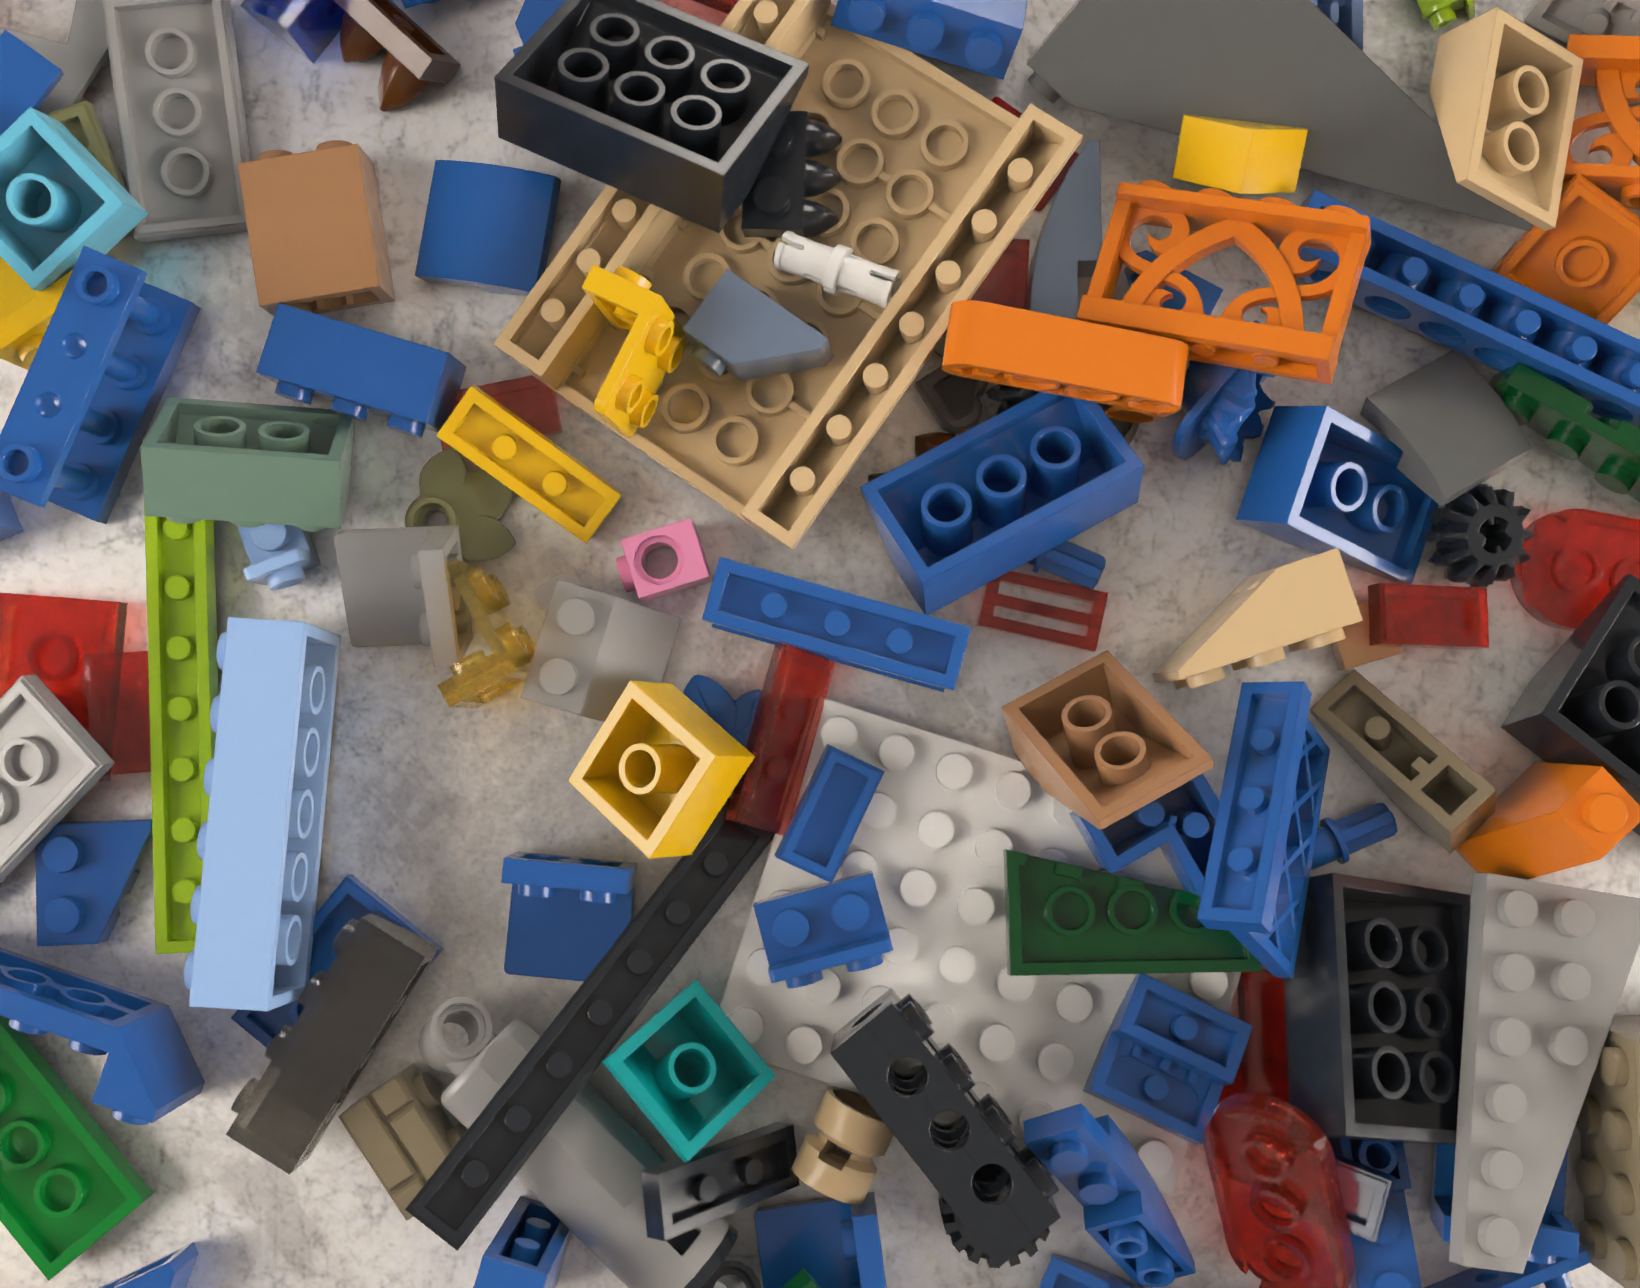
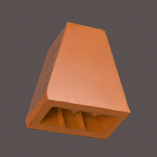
M1534 762L1496 798L1495 813L1455 850L1477 873H1491L1528 880L1602 859L1640 823V805L1603 766Z

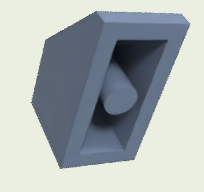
M726 269L682 328L694 347L690 353L691 357L718 377L721 376L724 370H727L741 381L825 367L834 357L828 338L729 269Z

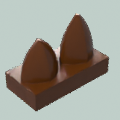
M333 0L345 11L340 31V48L344 62L364 61L379 53L383 48L388 50L382 64L378 84L379 109L381 111L395 110L407 105L417 98L429 86L431 81L449 84L461 66L457 60L391 0Z

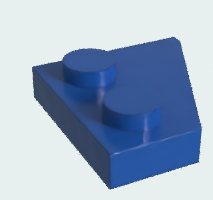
M152 819L58 823L35 847L37 946L99 944L109 940L120 916L121 901L126 895L131 893L140 873L136 868L149 840L153 838Z

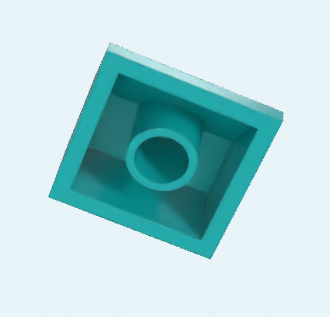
M697 979L670 998L602 1061L684 1163L689 1161L776 1077Z

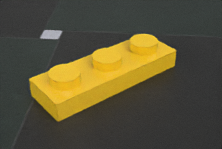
M476 385L470 386L436 435L586 544L624 494Z

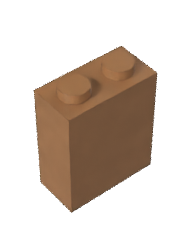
M331 140L317 145L315 151L293 154L285 150H270L260 153L257 156V160L237 163L257 296L261 308L274 316L278 303L315 314L395 301L374 163L358 144H352L343 140Z

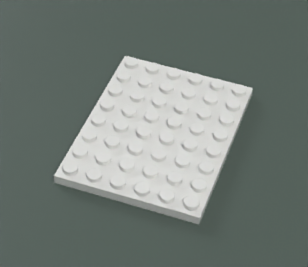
M819 697L720 1004L721 1010L765 1063L861 1094L830 1054L834 1033L891 987L900 999L910 993L933 1022L930 1025L935 1032L930 1036L940 1049L950 1043L972 1071L970 1076L976 1085L971 1089L979 1099L989 1093L1012 1122L1010 1126L1017 1135V1138L1013 1141L1015 1144L1023 1147L1026 1146L1024 1144L1023 1121L1082 1103L1094 1118L1108 1114L1137 1152L1158 1189L1171 1195L1174 1193L1189 1142L1083 1091L1108 1029L1136 974L1010 976L1007 974L1004 849L1112 874L1099 866L1069 814L1072 810L1047 794L1019 760ZM829 744L885 771L833 881L868 871L873 872L893 951L883 953L884 962L878 966L861 971L848 972L846 964L822 970L823 979L818 982L798 988H787L785 980L771 983L768 973L769 964L753 904L757 901L828 883V881L776 858L774 854L826 745ZM1160 847L1112 874L1186 891ZM1241 972L1151 973L1146 975L1229 1014ZM903 1057L896 1060L891 1067L898 1073L912 1074L918 1071L923 1064L915 1058ZM946 1110L940 1112L934 1118L952 1123L961 1116V1113Z

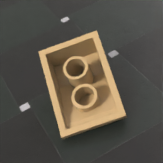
M1499 7L1439 36L1429 92L1456 182L1538 228L1547 231L1556 227L1583 59Z

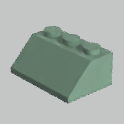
M168 397L140 446L145 515L167 517L172 522L183 524L195 523L203 519L231 521L237 526L246 528L260 527L265 524L295 525L298 529L309 532L323 531L328 528H341L349 499L355 419L330 409Z

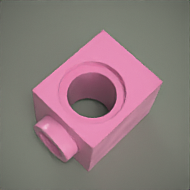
M691 518L621 540L625 555L616 558V564L622 584L627 593L636 590L638 598L644 602L713 581L696 525ZM661 547L675 550L678 557L675 571L663 579L652 578L646 567L647 559L651 552Z

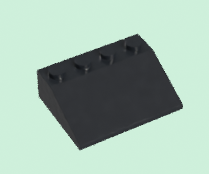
M566 0L494 77L498 137L720 233L749 194L808 75L809 63L657 0Z
M1628 574L1622 577L1530 680L1501 725V728L1544 762L1603 766L1640 805V581L1632 574ZM1640 823L1632 829L1639 836Z
M1328 873L1309 878L1293 979L1284 978L1290 1136L1456 1145L1470 922V895L1338 873Z

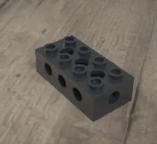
M891 987L834 1033L830 1054L999 1268L1061 1217L1052 1197L1059 1191V1188L1051 1178L1053 1174L1027 1146L1020 1150L1013 1142L1017 1135L1010 1126L1012 1122L996 1100L989 1093L979 1099L971 1089L976 1085L970 1076L972 1071L953 1046L948 1043L940 1049L930 1037L935 1033L930 1026L933 1022L910 993L900 999ZM903 1057L915 1058L923 1064L918 1071L912 1074H901L891 1067L896 1060ZM953 1110L961 1113V1116L956 1121L949 1124H942L933 1120L942 1111ZM986 1164L1000 1165L991 1173L982 1174L976 1172Z

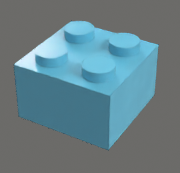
M30 107L0 135V256L33 290L43 291L73 270L83 246L106 255L149 214L60 121Z

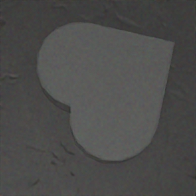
M942 366L915 382L914 387L942 429L948 433L958 435L964 427L969 430L978 424L982 415L980 397L984 394L989 382L952 375L941 369Z

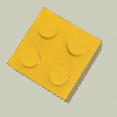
M630 680L568 782L649 859L692 855L755 756L673 684Z

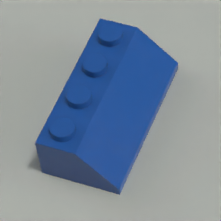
M1040 392L860 486V490L895 570L922 612L929 615L1138 503L1144 464L1097 402Z

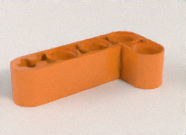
M962 300L951 303L941 369L949 374L1102 403L1103 411L1110 419L1130 423H1151L1174 414L1181 409L1189 346L1182 341L989 302Z

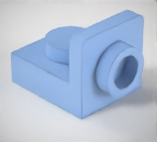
M265 524L253 528L237 526L251 566L243 569L248 582L268 585L270 590H280L301 583L306 579L304 571L321 565L309 531L300 530L295 525Z

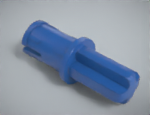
M1065 541L1026 563L1034 566L1032 572L1036 574L1039 569H1042L1087 589H1093L1100 580L1105 568L1106 559L1098 553Z
M1377 802L1335 821L1327 817L1321 819L1320 827L1317 829L1311 870L1336 860L1340 864L1347 863L1350 854L1394 836L1398 829L1392 811L1384 803Z

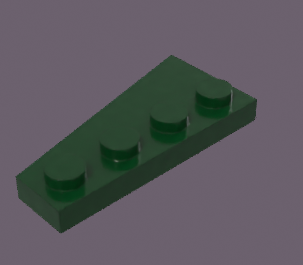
M1520 363L1495 374L1488 384L1511 411L1519 426H1528L1543 436L1546 447L1556 455L1569 460H1578L1595 472V480L1606 489L1619 494H1628L1640 503V429L1625 420L1619 421L1607 417L1597 420L1589 415L1593 409L1592 402Z
M1003 850L1007 974L1010 976L1261 972V963L1229 930L1207 929L1197 919L1201 897L1191 892L1039 858L1016 851Z

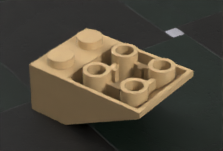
M1339 548L1244 578L1152 674L1154 681H1173L1176 690L1185 687L1191 689L1226 678L1223 666L1231 664L1233 671L1247 667L1253 669L1286 658L1283 646L1286 645L1289 646L1290 652L1305 648L1310 650L1345 639L1342 627L1363 621Z

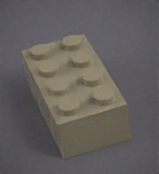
M1620 1015L1613 1018L1576 1122V1127L1581 1133L1582 1158H1579L1576 1163V1180L1584 1200V1220L1580 1222L1578 1232L1580 1233V1246L1587 1250L1592 1265L1624 1288H1640V1015Z

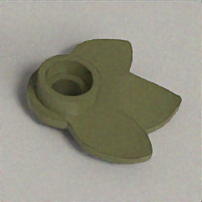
M452 447L441 451L428 460L420 472V496L407 509L405 527H425L431 514L442 512L447 519L446 526L458 525L462 558L465 560L484 562L499 558L508 553L516 545V540L498 519L505 514L511 504L514 491L484 470L467 473L466 464L461 454Z

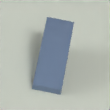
M1100 140L1087 141L1068 170L1043 223L1031 260L1024 297L1025 310L1077 320L1076 315L1079 309L1078 277L1093 276L1102 247Z

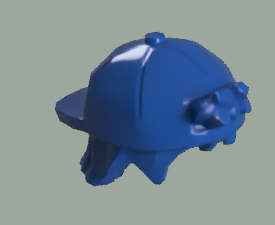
M1191 360L1190 366L1186 370L1181 404L1186 415L1177 428L1173 439V456L1187 460L1193 457L1207 443H1210L1221 465H1226L1229 460L1241 462L1245 439H1255L1260 437L1263 432L1264 425L1261 423V417L1258 413L1261 410L1271 409L1275 405V401L1267 396L1261 385L1267 376L1274 378L1276 375Z

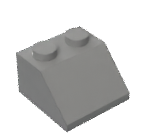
M557 579L520 697L605 722L630 680L662 683L682 618Z

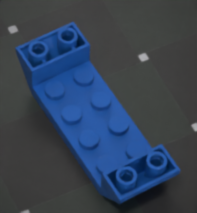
M0 947V1016L10 1019L9 1026L11 1028L34 1035H44L50 1032L70 1039L68 1045L81 1053L89 1055H106L108 1053L91 1101L92 1103L112 1109L111 1115L119 1121L134 1125H146L157 1121L201 1094L205 1080L169 1005Z

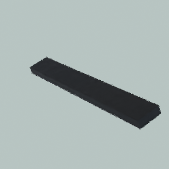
M727 799L692 855L680 858L405 1210L455 1250L458 1251L773 840L775 834L733 800Z

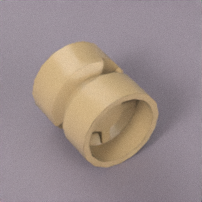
M830 1086L827 1088L813 1119L818 1132L806 1135L791 1170L801 1181L816 1191L843 1203L861 1205L877 1173V1167L872 1159L877 1156H885L894 1135L863 1096L843 1088ZM837 1145L852 1152L851 1155L836 1148Z

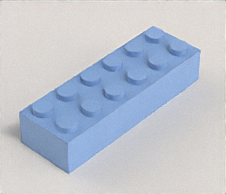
M228 617L227 631L222 633L218 640L216 658L218 667L223 670L220 695L214 698L210 710L211 728L216 733L214 758H211L205 767L203 781L205 793L210 796L208 820L202 824L197 838L198 856L203 860L201 885L193 893L190 907L191 920L194 924H197L195 948L189 953L184 967V984L187 989H190V1007L269 1011L308 996L313 943V920L316 911L341 635L306 622Z

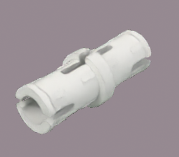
M787 230L783 233L782 241L787 242V245L779 242L775 251V269L784 270L822 284L824 286L823 291L829 294L838 295L840 292H844L877 304L884 309L892 299L890 295L893 297L902 283L903 273L900 270L891 269L852 254L853 248L838 244L833 248L799 236L792 231Z

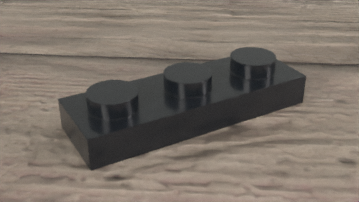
M775 1122L701 1149L685 1163L679 1157L641 1171L647 1237L666 1241L800 1186L799 1178L791 1170L797 1157L794 1124Z

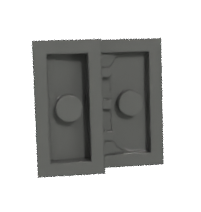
M1454 350L1366 397L1360 413L1363 418L1403 451L1397 469L1441 507L1524 459L1531 450L1523 430L1499 395Z

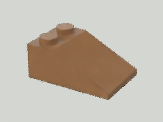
M1108 650L1002 706L1014 752L1019 761L1022 762L1024 767L1047 794L1099 830L1106 828L1214 767L1213 758Z

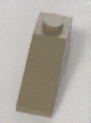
M1355 669L1350 671L1310 708L1311 714L1391 800L1450 854L1495 813L1497 789Z

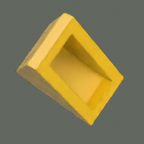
M1183 114L1172 177L1237 194L1295 193L1308 129Z

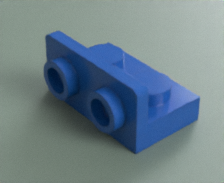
M872 871L835 880L832 883L828 882L757 901L753 904L769 964L768 973L771 983L785 980L787 988L810 985L823 979L822 970L843 964H846L848 972L869 969L884 962L883 953L893 951Z

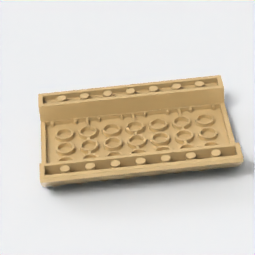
M739 0L720 27L809 63L808 75L790 111H808L810 120L820 121L829 125L842 136V142L831 151L820 156L808 158L809 160L818 161L829 166L841 177V180L829 191L807 198V200L816 201L827 206L839 217V222L832 228L819 235L807 237V239L833 248L838 244L853 248L852 254L902 271L901 286L893 297L890 295L892 299L886 308H881L877 304L844 292H840L838 295L829 294L823 291L824 286L822 284L784 270L775 269L774 255L779 242L787 245V242L782 241V238L744 237L741 229L742 203L721 232L717 233L606 185L493 344L559 396L738 519L787 548L794 550L946 335L951 303L972 298L1082 142L1083 135L1031 103L1021 117L1018 118L907 49L831 26L836 5L831 3V0ZM593 264L613 274L617 266L630 269L652 284L649 290L663 297L681 326L684 327L726 269H729L828 338L834 357L825 367L741 381L727 370H724L721 376L718 377L694 360L690 355L694 347L685 334L683 337L686 340L684 355L674 372L665 373L655 393L658 395V405L652 419L645 428L638 427L635 434L628 438L618 433L594 410V402L629 332L612 325L583 290L582 285Z

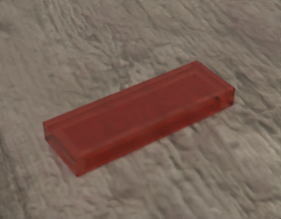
M775 644L746 745V749L755 758L734 788L726 820L773 834L784 835L795 812L823 711L824 698L827 696L836 662L786 644Z

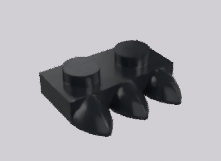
M789 111L749 194L742 202L741 229L744 237L782 238L783 233L788 230L807 238L824 233L839 222V217L830 208L816 201L807 200V198L829 191L840 182L841 177L829 166L818 161L809 160L808 158L820 156L831 151L842 142V136L829 125L820 121L810 120L808 111Z

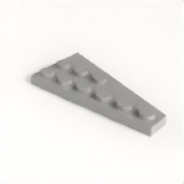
M1491 873L1472 874L1449 1262L1465 1267L1523 1274L1640 945V898Z

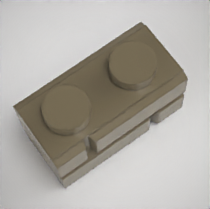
M413 1064L359 1099L338 1116L406 1221L414 1217L405 1210L406 1207L468 1130L461 1123L452 1125L440 1106L442 1104V1090L429 1073L423 1072L419 1074Z

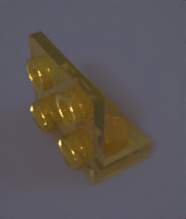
M457 559L446 565V568L493 654L486 656L484 651H478L459 660L449 668L453 677L437 686L449 708L477 709L525 683L536 646L527 630L522 625L515 628L507 616L504 608L510 605L511 601L498 577L494 573L487 575L481 567L476 568Z

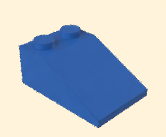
M1275 406L1236 520L1279 541L1316 554L1339 548L1344 564L1402 585H1412L1426 544V540L1421 537L1430 532L1433 520L1427 513L1433 511L1434 508H1438L1439 504L1397 469L1403 451L1392 441L1328 406Z

